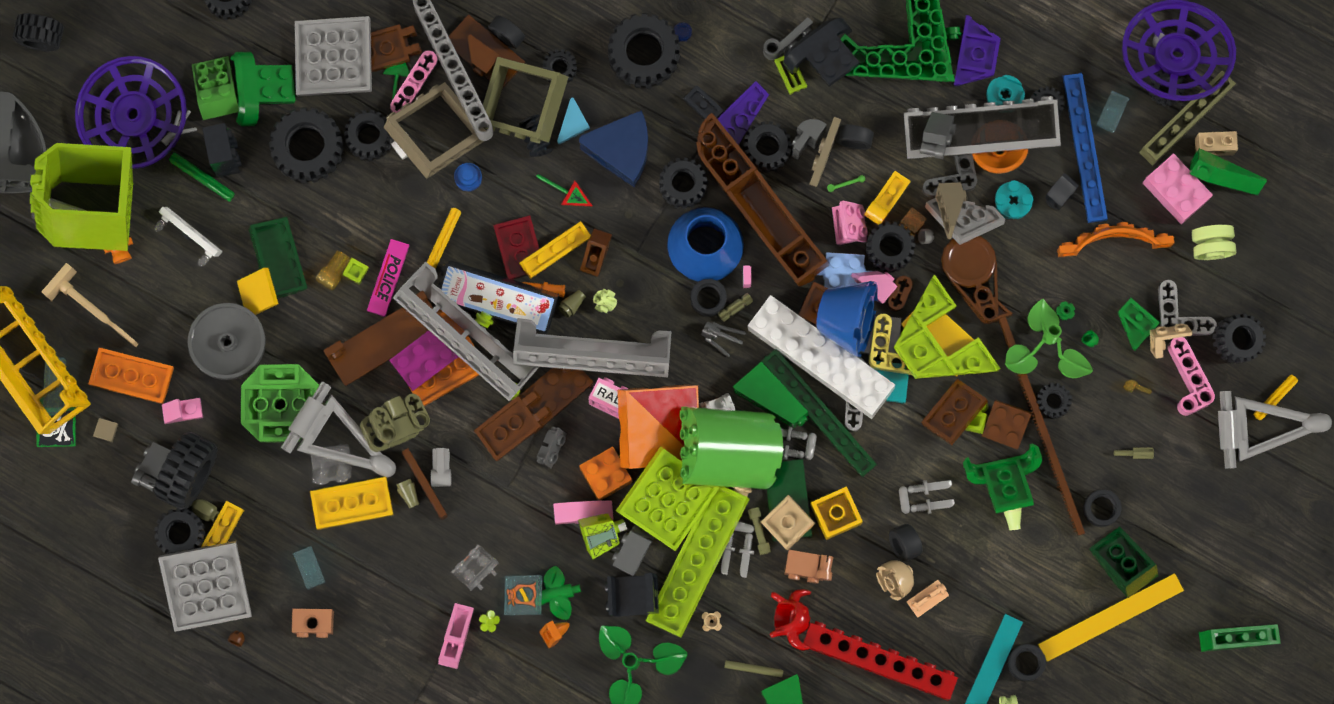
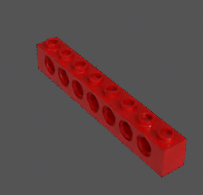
M817 621L814 624L810 623L803 641L804 644L810 647V650L949 701L951 699L958 677L954 676V672L946 669L943 672L936 670L935 665L927 662L924 665L917 662L918 659L907 655L904 658L899 656L900 652L893 649L885 651L880 649L881 645L870 642V644L862 642L863 639L858 636H845L842 630L833 628V631L826 629V625ZM823 634L828 635L831 639L827 645L820 642V636ZM841 641H845L849 645V649L845 652L838 648V644ZM864 648L867 651V657L859 658L857 656V649ZM877 655L885 657L884 665H878L875 662ZM895 662L903 664L904 669L902 672L894 670L893 665ZM913 669L921 670L922 677L920 679H915L912 676ZM931 676H938L941 681L940 685H932L930 682Z

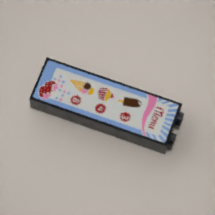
M451 260L447 265H443L441 270V276H443L442 283L439 282L437 287L451 300L455 301L459 307L478 313L484 311L494 318L517 324V318L529 319L535 322L536 331L545 334L549 331L560 294Z

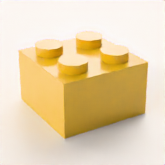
M847 487L817 499L810 504L826 540L853 529L863 522Z

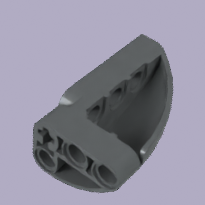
M0 91V193L32 192L30 180L31 175L36 173V169H34L35 159L46 151L44 138L37 122L23 103L13 94Z

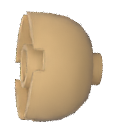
M892 560L877 568L879 570L876 573L878 582L884 592L888 589L892 594L889 597L900 600L911 591L914 585L913 570L909 565L898 560Z

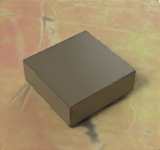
M99 418L93 437L113 443L118 423Z

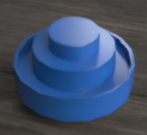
M464 163L456 169L454 179L458 188L469 192L480 186L482 174L478 166L472 163Z

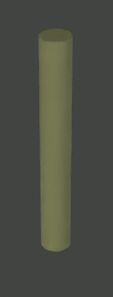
M725 661L724 668L776 677L783 676V670Z

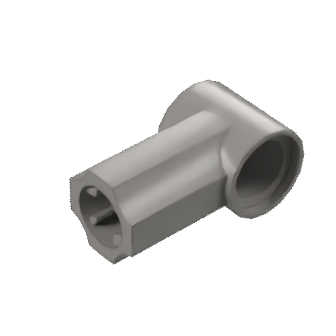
M433 449L432 487L451 486L449 449Z

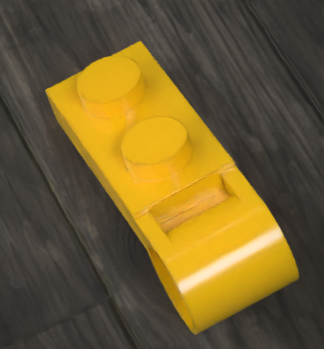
M894 171L878 196L870 204L864 216L878 225L882 224L911 181Z

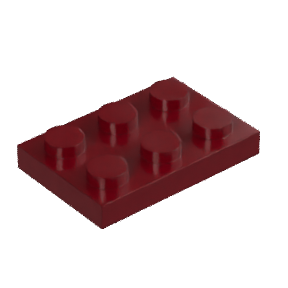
M526 216L493 225L507 277L513 280L528 276L519 263L539 250L531 217Z

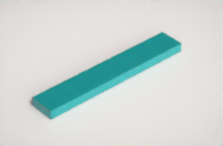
M1007 614L1004 615L965 704H987L1023 624L1022 621Z

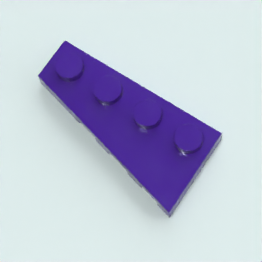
M756 81L718 118V121L738 145L769 96Z

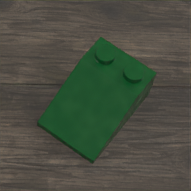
M1120 526L1089 548L1114 584L1127 598L1158 577L1157 565Z

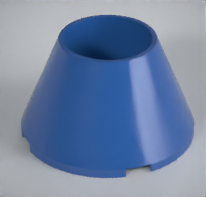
M703 207L686 212L677 219L668 236V253L674 267L689 279L697 282L703 279L718 281L733 272L743 254L744 242L738 224L728 214L715 208ZM711 227L722 235L724 244L715 253L701 254L690 246L688 242L689 235L697 228Z
M868 281L826 289L820 301L817 315V330L855 357H861L859 353L860 351H865L872 332L876 311L873 310L874 301L878 300L877 282Z

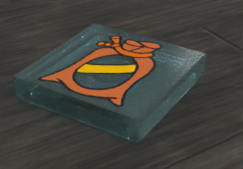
M505 576L504 615H541L542 576Z

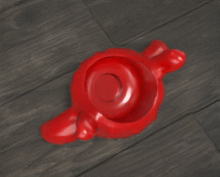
M795 590L790 594L788 600L772 592L771 597L778 602L774 616V627L776 630L770 633L771 638L785 635L792 647L798 650L810 649L808 645L800 641L798 636L809 627V610L803 603L799 602L801 597L811 594L809 590Z

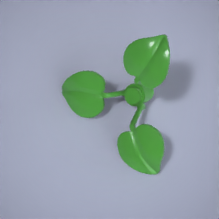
M1044 299L1038 301L1029 312L1028 324L1034 331L1043 330V338L1031 353L1023 345L1010 347L1006 353V367L1015 373H1030L1038 364L1037 359L1033 355L1044 343L1051 345L1057 342L1058 356L1061 359L1058 363V368L1063 375L1069 378H1080L1091 374L1093 369L1090 363L1078 351L1067 349L1062 355V339L1059 338L1062 330L1059 326V317Z

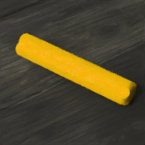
M1292 374L1288 376L1264 403L1276 406L1294 387L1298 379ZM1254 412V416L1258 420H1262L1267 415V413Z

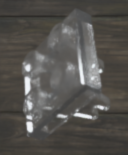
M477 545L455 566L451 573L471 591L476 586L482 590L484 587L480 582L489 573H492L494 576L497 574L493 569L498 564V561L480 545Z

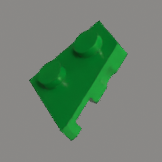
M1132 298L1118 311L1119 318L1134 351L1150 335V330L1155 329L1160 323Z

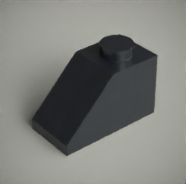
M1064 173L1046 194V203L1051 208L1060 210L1072 197L1079 185Z

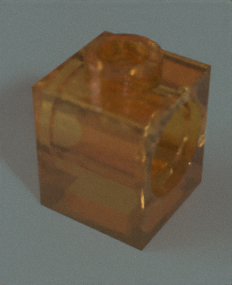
M911 208L899 225H905L904 228L906 230L909 229L911 231L910 235L915 237L925 225L927 218L914 208Z

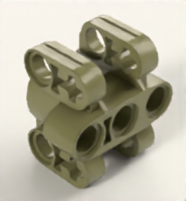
M409 394L403 400L401 396L387 401L381 407L375 408L369 416L361 421L360 429L369 448L374 452H380L415 438L420 431H423L429 425L430 418L420 397L416 394ZM409 401H411V402L414 401V402H415V405H414V406H413V405H409L408 402H409ZM416 416H421L424 419V425L419 424ZM367 423H369V424L371 423L372 428H371V427H367L366 424H367ZM374 438L382 441V447L374 445Z

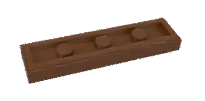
M408 448L402 451L404 458L440 519L447 518V513Z

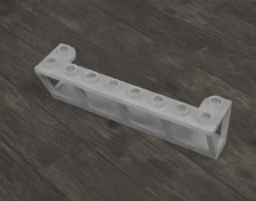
M425 262L398 290L393 299L510 401L540 366L513 364V353L506 349L499 340L495 339L483 326L479 325L471 315L461 309L455 301L451 300L440 288L433 284L437 279L436 270ZM415 286L419 291H424L427 298L436 306L431 309L409 288ZM442 310L465 332L462 335L459 334L436 312ZM470 335L492 354L493 358L491 360L486 358L465 338ZM496 361L501 362L520 379V382L518 384L513 382L494 363Z
M517 318L513 364L668 377L671 331L654 332L651 337V344L536 334V324L534 321Z

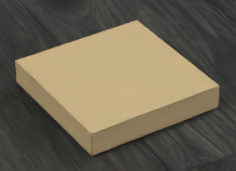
M789 495L761 521L786 550H789L815 524Z

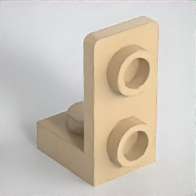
M1176 324L1172 327L1161 326L1150 330V351L1155 358H1163V350L1166 349L1165 340L1192 336L1191 329L1186 324Z

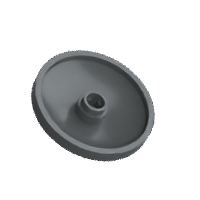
M234 303L216 304L205 309L194 320L188 334V349L192 360L202 372L216 379L232 380L248 374L258 365L265 351L266 338L261 322L249 309ZM230 340L232 342L225 346L226 341Z

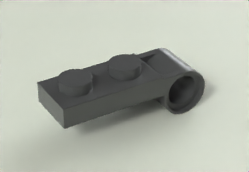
M807 17L781 42L776 39H768L763 49L765 58L768 60L777 59L783 52H786L797 43L802 36L805 37L812 32L813 22ZM774 46L777 51L770 53L767 48Z

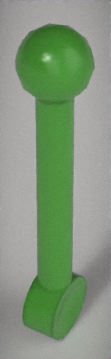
M860 175L856 179L837 185L830 184L827 186L828 192H833L835 189L846 185L864 182L865 176Z

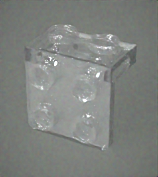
M349 444L324 447L350 454ZM311 454L313 467L312 483L323 485L329 481L345 482L351 478V464Z

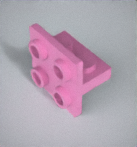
M840 201L839 206L832 207L837 245L855 241L863 243L868 241V230L865 224L863 205Z

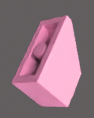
M873 271L852 273L851 275L857 283L877 282V302L882 304L898 287L893 282L894 278L887 272L883 274Z

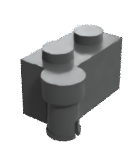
M935 112L931 113L923 133L924 142L921 145L920 154L932 155L938 159L944 158L946 146L951 144L952 135L955 134L956 124H953L954 116Z
M155 442L152 445H148L144 452L145 458L142 463H138L131 483L136 486L141 485L154 492L157 476L171 450Z
M635 524L629 533L626 532L621 540V543H623L621 550L617 549L613 555V566L634 576L655 537Z

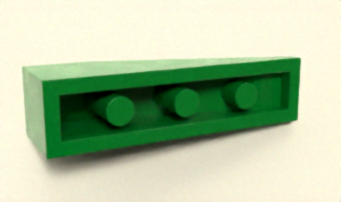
M1200 148L1190 162V175L1209 183L1258 195L1267 182L1266 178Z
M1278 624L1213 629L1199 632L1201 652L1281 644Z

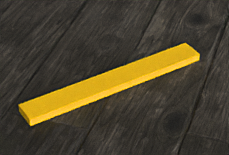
M1174 573L1038 644V647L1042 650L1046 662L1183 592L1184 589Z

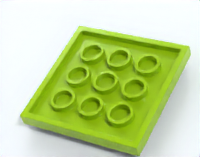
M660 446L616 511L676 551L720 487L683 484V478L681 477L682 461Z

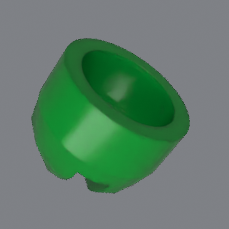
M1089 330L1083 335L1082 342L1088 347H1094V345L1098 344L1099 337L1094 331Z

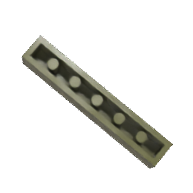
M1221 71L1209 84L1212 87L1217 85L1225 72ZM1229 77L1224 85L1214 93L1204 98L1191 100L1139 153L1153 166L1228 94L1236 83Z

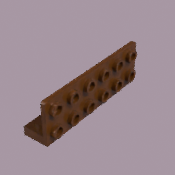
M421 291L418 294H416L424 303H426L431 309H433L424 291ZM402 307L346 342L341 343V341H338L323 351L343 384L347 386L389 361L426 333L428 329Z

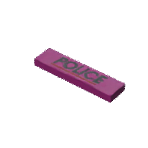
M393 239L390 240L367 312L386 317L409 249V244Z

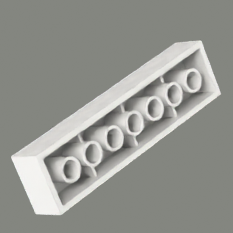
M771 295L748 324V330L772 348L777 349L783 356L871 419L895 389L894 383L819 332L816 327Z

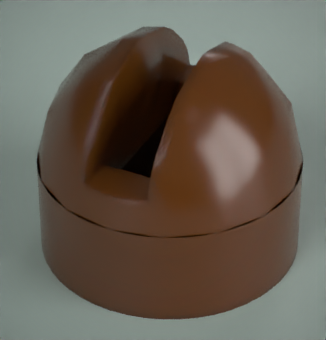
M237 630L233 631L228 638L229 643L238 647H242L245 640L243 632Z

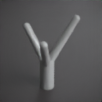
M181 110L177 112L174 125L180 126ZM189 110L186 112V119L191 113ZM197 128L184 129L182 134L197 131ZM169 132L161 142L167 146L175 138L176 133Z

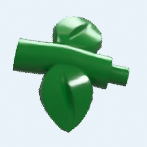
M553 566L544 576L543 582L546 589L537 592L535 604L540 606L550 602V612L559 619L568 620L572 610L571 602L568 598L574 597L575 593L581 592L580 585H564L565 577L563 572L557 566Z

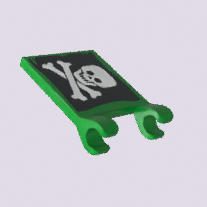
M44 396L40 399V402L45 408L46 397ZM76 407L68 408L55 423L76 409ZM45 408V409H46V411L49 413V415H50L51 418H52V417L55 416L62 408ZM76 416L50 434H38L37 432V447L76 446Z

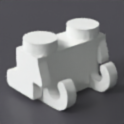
M729 393L717 399L699 403L701 408L735 410Z

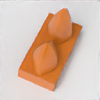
M552 620L544 625L539 632L548 648L555 646L559 642L562 635L568 630L569 623L561 622L554 624Z

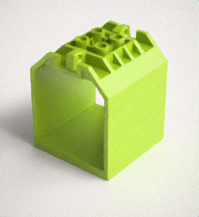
M56 143L35 159L34 165L36 173L31 175L30 180L32 192H30L31 213L35 215L36 229L54 247L128 251L133 193L131 147ZM61 182L120 185L118 213L52 209L50 207L51 190Z

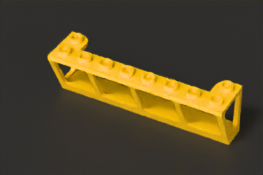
M0 286V303H4L16 319V321L0 331V338L20 325L37 349L14 365L0 346V380L38 434H50L91 404L85 392L78 387L76 379L68 373L65 364L58 359L55 350L48 345L43 333L38 331L33 319L26 314L23 305L16 300L13 291L7 286ZM41 354L58 379L35 395L19 373V369ZM62 384L65 390L60 392V398L65 406L51 418L41 404L40 399ZM70 407H77L76 409H74V410L71 411L69 414H67L66 416H64L62 419H60L59 421H57V422L55 423V421H56L68 408H70Z

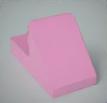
M200 398L183 401L175 399L162 404L164 424L203 418Z

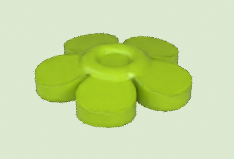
M488 610L486 615L482 614L479 617V621L482 622L480 629L484 632L487 630L494 632L496 630V625L494 624H498L500 619L498 616H495L494 611Z

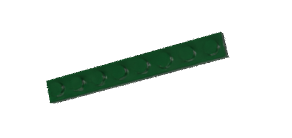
M777 349L761 361L808 411V417L861 477H864L877 465Z

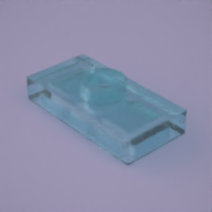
M1111 91L1096 126L1114 133L1129 98Z
M312 546L293 553L307 590L326 583Z

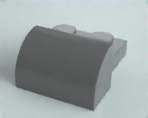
M809 119L802 122L797 127L796 138L792 142V157L798 160L808 145L815 149L825 134L827 124L817 119Z

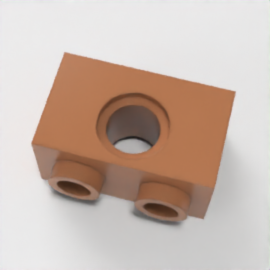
M293 609L292 633L297 634V637L307 638L309 634H316L317 638H328V634H333L334 611L332 609ZM317 619L318 625L310 629L308 627L309 620Z

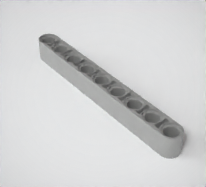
M413 0L415 12L476 136L482 141L491 139L493 136L491 121L431 0ZM421 3H426L425 6H419ZM427 19H434L432 22H426ZM436 34H441L440 37H434ZM444 49H448V50H449L447 53H442V52H441V51L444 50ZM451 65H457V67L453 69L449 68V66ZM460 80L465 81L463 84H457ZM466 96H472L470 100L464 99ZM476 111L480 112L477 116L472 115ZM483 127L488 128V130L484 132L480 131V129Z

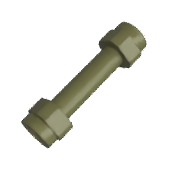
M759 507L748 510L749 518L753 521L759 543L757 547L760 555L771 553L769 542L766 543L761 525Z

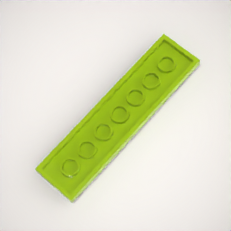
M718 486L720 488L691 528L658 595L659 614H649L646 622L680 638L749 501L747 496L724 486Z

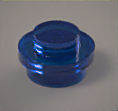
M678 23L674 27L679 41L690 39L692 29L689 24Z

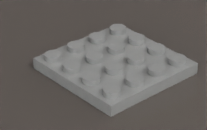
M369 16L295 21L297 96L372 92L371 27Z
M236 541L160 555L158 557L174 632L252 617Z

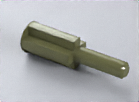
M1133 447V450H1114V456H1133V459H1153L1154 449L1153 447Z

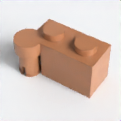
M789 550L784 575H788V578L792 580H800V577L806 578L807 582L819 584V581L823 580L831 581L833 574L831 568L834 557L829 556L826 562L827 555L820 556Z

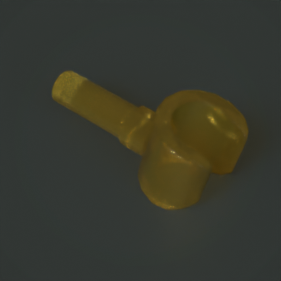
M1128 380L1123 386L1125 390L1131 393L1135 388L1148 394L1152 392L1151 389L1139 385L1135 380Z

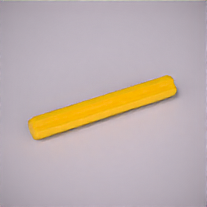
M451 208L428 258L427 263L435 269L461 215L459 209Z

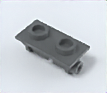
M551 427V429H548L543 442L549 445L548 447L541 445L536 456L538 458L536 462L542 465L545 464L552 469L553 464L558 459L560 448L565 443L567 433L560 428Z

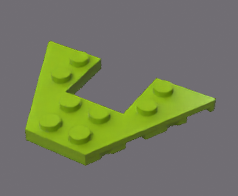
M935 275L925 289L894 345V349L915 379L998 372L1000 367L979 337L947 357L926 327L956 308V304Z

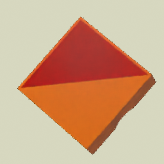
M688 384L663 386L653 389H618V417L621 425L619 439L621 467L628 469L645 468L660 446L682 461L680 451L684 447V440L680 438V431L682 429L680 411L681 407L699 408L698 386Z

